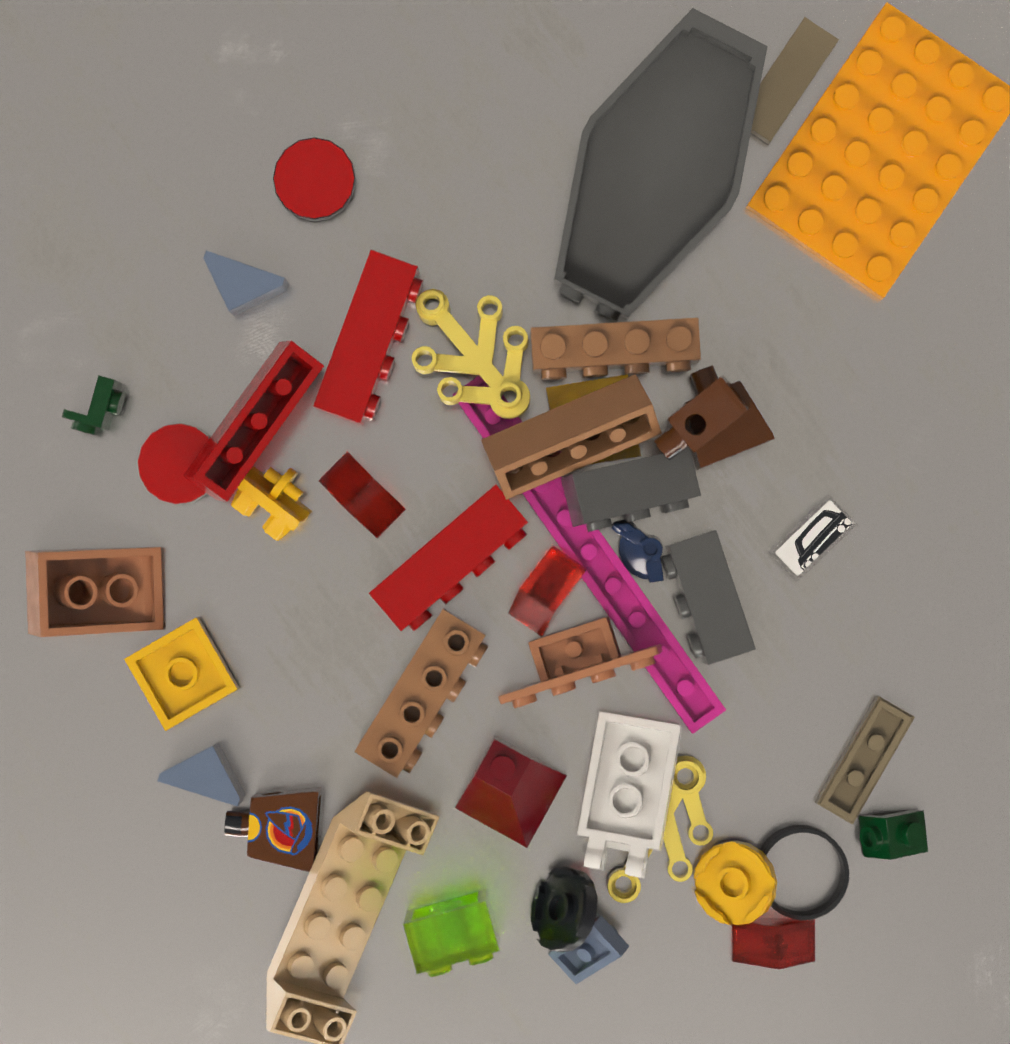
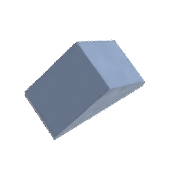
M207 250L204 254L203 259L228 311L233 316L287 291L289 282L282 276Z
M219 742L166 769L159 774L158 782L237 807L243 802L245 792Z

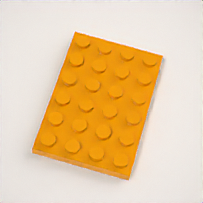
M886 2L756 191L746 209L882 300L1009 116L1010 85Z

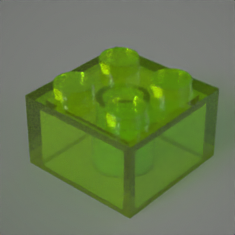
M487 888L409 909L406 912L403 926L417 974L427 972L428 977L439 976L452 971V964L468 960L469 965L482 964L494 958L493 953L500 951V934Z

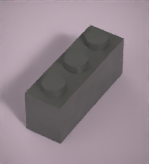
M689 447L685 448L671 460H668L661 453L561 478L572 526L576 527L586 524L588 532L611 527L610 518L625 515L626 522L651 517L649 509L658 506H664L665 513L689 508L688 499L701 496Z
M712 530L665 546L668 554L661 556L668 579L676 578L681 594L675 596V601L681 618L690 619L694 633L688 635V640L695 659L702 657L705 664L711 665L756 650L717 531Z

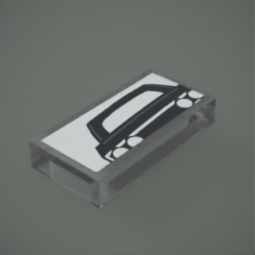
M828 494L786 533L768 553L798 582L858 524Z

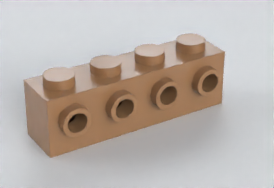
M698 318L533 327L530 329L532 374H541L542 380L567 378L566 372L583 371V377L608 376V370L625 369V375H639L650 373L649 367L666 366V372L691 371V365L697 364L701 360Z
M634 374L483 438L481 442L507 500L662 433L653 405L637 375Z
M443 608L354 752L395 778L399 776L402 769L410 774L423 753L416 749L424 734L432 738L444 719V716L439 714L438 711L446 699L454 703L466 683L465 680L460 678L468 663L476 667L487 650L488 646L482 643L486 634Z

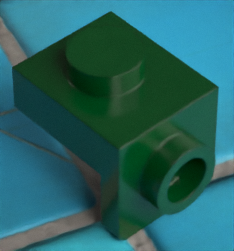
M98 375L88 414L83 415L64 409L62 418L73 421L71 429L95 435L97 428L109 431L113 415L118 416L123 407L125 392L120 391L122 383Z
M908 810L883 816L864 815L859 817L860 842L864 857L893 860L928 852L924 810Z

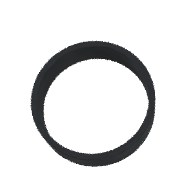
M793 825L782 828L773 833L761 846L760 850L766 856L770 849L786 836L796 833L815 834L828 840L834 847L839 857L841 875L837 889L831 898L815 909L792 911L779 906L774 901L771 907L778 913L796 920H811L822 917L832 911L846 893L849 883L847 858L838 843L822 830L806 825Z

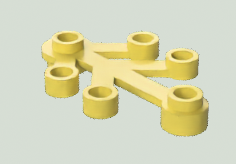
M429 289L422 292L416 301V310L420 319L427 325H438L463 356L436 354L432 348L422 346L417 348L412 354V363L416 371L421 374H430L433 371L480 375L489 387L462 386L460 381L453 377L442 379L437 387L440 400L446 405H455L459 402L490 405L496 415L506 419L521 416L530 404L529 389L520 380L523 352L529 345L525 329L520 326H512L503 334L504 346L508 352L504 375L502 376L493 365L497 323L503 315L501 301L492 295L484 296L479 300L477 311L481 322L477 346L450 314L448 298L442 291ZM430 299H436L440 302L439 306L434 310L425 308L426 302ZM488 304H494L498 307L496 313L492 315L484 314L483 308ZM512 335H521L524 339L520 345L513 346L508 343ZM422 355H430L432 362L427 366H420L418 359ZM453 385L458 388L457 394L453 397L443 395V391L447 386ZM514 391L517 397L513 402L507 403L501 399L503 393Z
M689 755L677 757L663 837L669 858L667 872L677 882L688 880L693 872L691 862L685 857L674 817V812L682 798L690 820L687 828L689 839L695 845L703 846L708 844L713 838V829L705 819L699 797V791L706 782V771L698 759ZM683 768H688L692 771V779L688 783H681L677 779L678 772ZM698 825H704L708 830L707 836L701 840L693 837V830ZM652 849L648 850V858L653 851ZM678 861L685 862L687 864V871L683 875H675L672 872L674 863ZM626 863L624 867L613 870L607 879V889L610 896L620 903H629L635 900L641 890L639 878L625 874ZM622 876L628 877L631 880L630 887L625 891L618 890L615 886L616 880Z

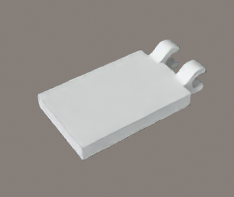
M599 711L577 831L578 836L589 838L584 867L604 871L607 848L629 852L625 874L645 879L648 850L661 851L683 729L681 725Z

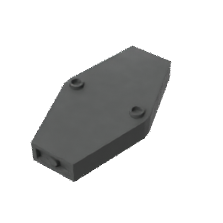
M692 8L590 116L581 135L554 282L561 285L558 291L560 294L578 303L584 297L598 304L595 311L615 322L618 321L620 316L628 320L729 213L740 192L768 46Z

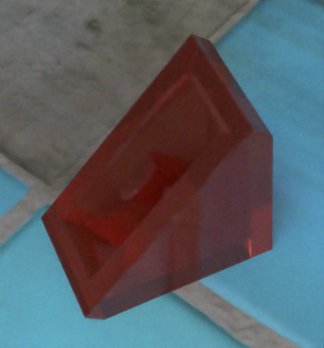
M348 451L318 480L377 539L406 510Z
M553 545L519 588L508 614L543 637L587 571V568Z
M762 918L748 924H732V962L779 970L814 962L815 919Z

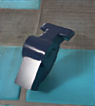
M626 519L613 522L612 529L621 535L619 554L623 565L631 574L642 579H649V583L664 581L661 563L663 552L661 540L655 535L646 534L633 522H626Z

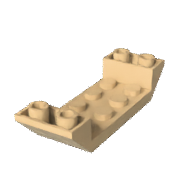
M366 791L332 818L267 971L266 1029L269 1032L315 1044L344 1043L357 1013L344 999L347 988L406 850L424 855L440 818L438 815Z

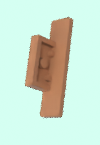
M609 616L528 642L541 682L506 692L498 696L500 704L512 701L513 707L518 708L538 701L535 693L551 689L552 695L555 696L576 689L575 681L590 676L593 684L615 677L614 668L630 664L632 671L656 663L654 656L660 654L663 650L661 644H656L621 656Z

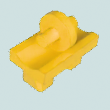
M253 466L238 486V490L231 503L234 509L248 517L256 511L259 505L268 511L271 515L262 528L265 533L276 541H279L291 530L294 531L312 513L310 509L298 501L303 491L292 484L298 474L293 468L288 469L282 476L272 467L263 474Z

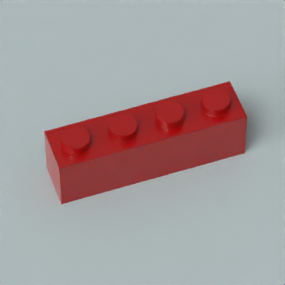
M370 250L313 405L317 410L361 426L364 425L366 418L373 420L381 399L380 396L375 395L380 379L388 380L394 365L395 358L389 356L395 340L402 342L409 324V319L403 317L409 301L416 303L424 280L418 278L420 273L418 266Z
M292 340L279 342L183 476L214 499L228 502L324 365Z
M495 484L370 591L369 595L400 631H403L407 626L415 631L433 616L428 611V608L439 599L446 605L464 589L459 582L470 572H473L478 577L496 562L491 554L502 545L509 551L527 535L522 528L528 524V521L509 499L506 500L503 492Z

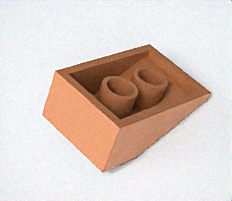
M161 547L25 551L28 634L37 637L163 630Z

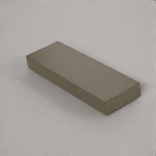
M804 17L760 83L751 133L768 145L839 41L838 38Z
M876 696L815 803L853 825L915 717L880 696Z

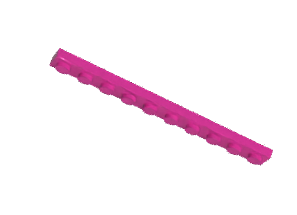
M480 375L465 385L489 387ZM502 395L501 399L504 402L509 403L505 396ZM458 403L482 438L522 422L519 417L506 419L496 415L490 405ZM562 477L522 493L631 649L635 652L661 644L663 652L654 656L656 663L645 668L692 734L726 711L723 704L599 530L588 532L586 524L576 527L572 526L562 486Z

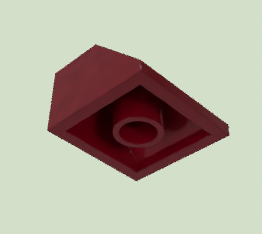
M494 735L455 809L528 848L567 775Z

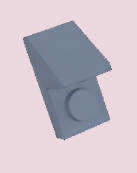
M597 912L593 928L583 944L574 951L561 953L551 950L548 955L575 984H578L622 957L629 948V945L618 934L617 930Z

